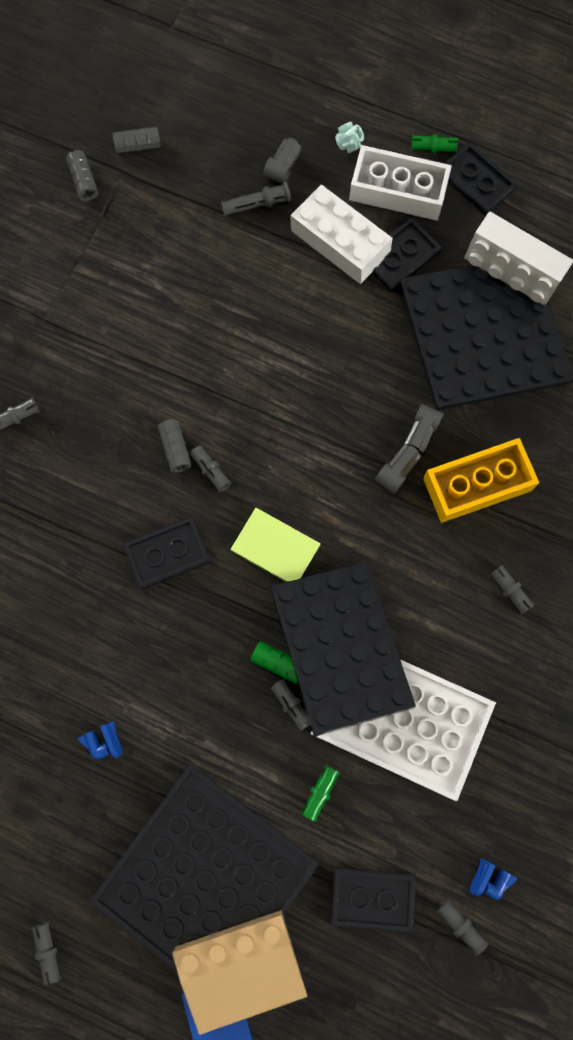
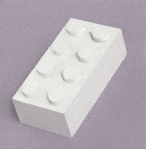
M362 145L351 183L349 200L438 221L452 165Z
M320 185L291 214V231L359 284L373 272V269L391 251V236L323 185Z
M490 211L475 232L464 257L472 265L482 268L492 277L499 278L509 284L514 290L521 291L533 301L544 306L573 263V259Z

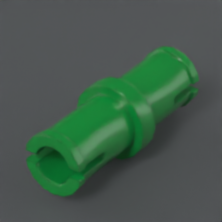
M433 134V136L413 135L411 150H428L431 153H436V151L456 153L458 137H438V134Z
M327 765L324 766L316 785L310 789L312 793L301 812L303 816L316 822L325 801H329L331 797L329 793L340 774L338 771Z

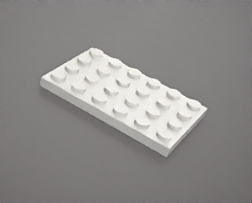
M401 660L416 704L414 709L316 736L457 801L496 702Z

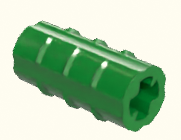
M259 641L250 661L261 666V668L271 671L273 674L275 673L297 684L290 655Z

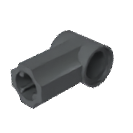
M290 137L283 140L275 156L267 160L263 170L264 177L279 184H283L285 181L288 182L292 166L301 153L302 146L297 143V140Z
M422 403L414 418V425L404 444L414 447L422 455L444 413Z
M404 444L392 461L386 463L380 470L375 481L395 495L406 481V476L421 459L418 450Z

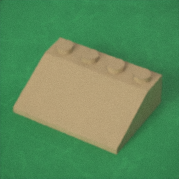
M282 910L176 946L173 951L179 979L199 1035L307 997Z

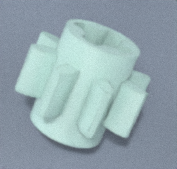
M350 121L338 128L340 133L336 134V142L341 150L347 149V152L351 153L361 147L360 142L364 140V135L359 125L353 126Z

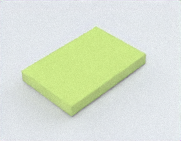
M255 508L233 544L231 552L284 582L302 578L320 547V543Z

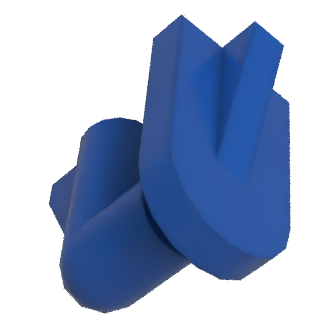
M115 721L100 726L106 743L100 745L95 731L86 733L78 738L79 742L90 751L92 758L95 760L110 754L115 758L122 755V748L116 734Z
M481 858L479 869L471 884L470 891L471 894L477 897L484 893L498 900L502 897L504 891L516 882L517 878L500 869L494 884L488 882L495 865Z

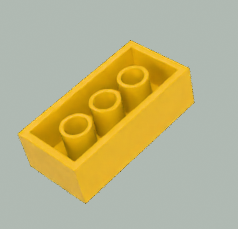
M520 438L429 469L423 477L441 523L528 493L539 484Z

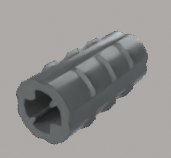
M158 126L113 132L116 154L161 148Z
M75 150L70 152L66 156V160L78 197L82 201L95 199L98 196V191L84 151Z
M170 419L158 424L159 438L162 441L170 471L178 473L191 467L189 453L187 452L186 442L182 435L183 431L180 429L178 420Z

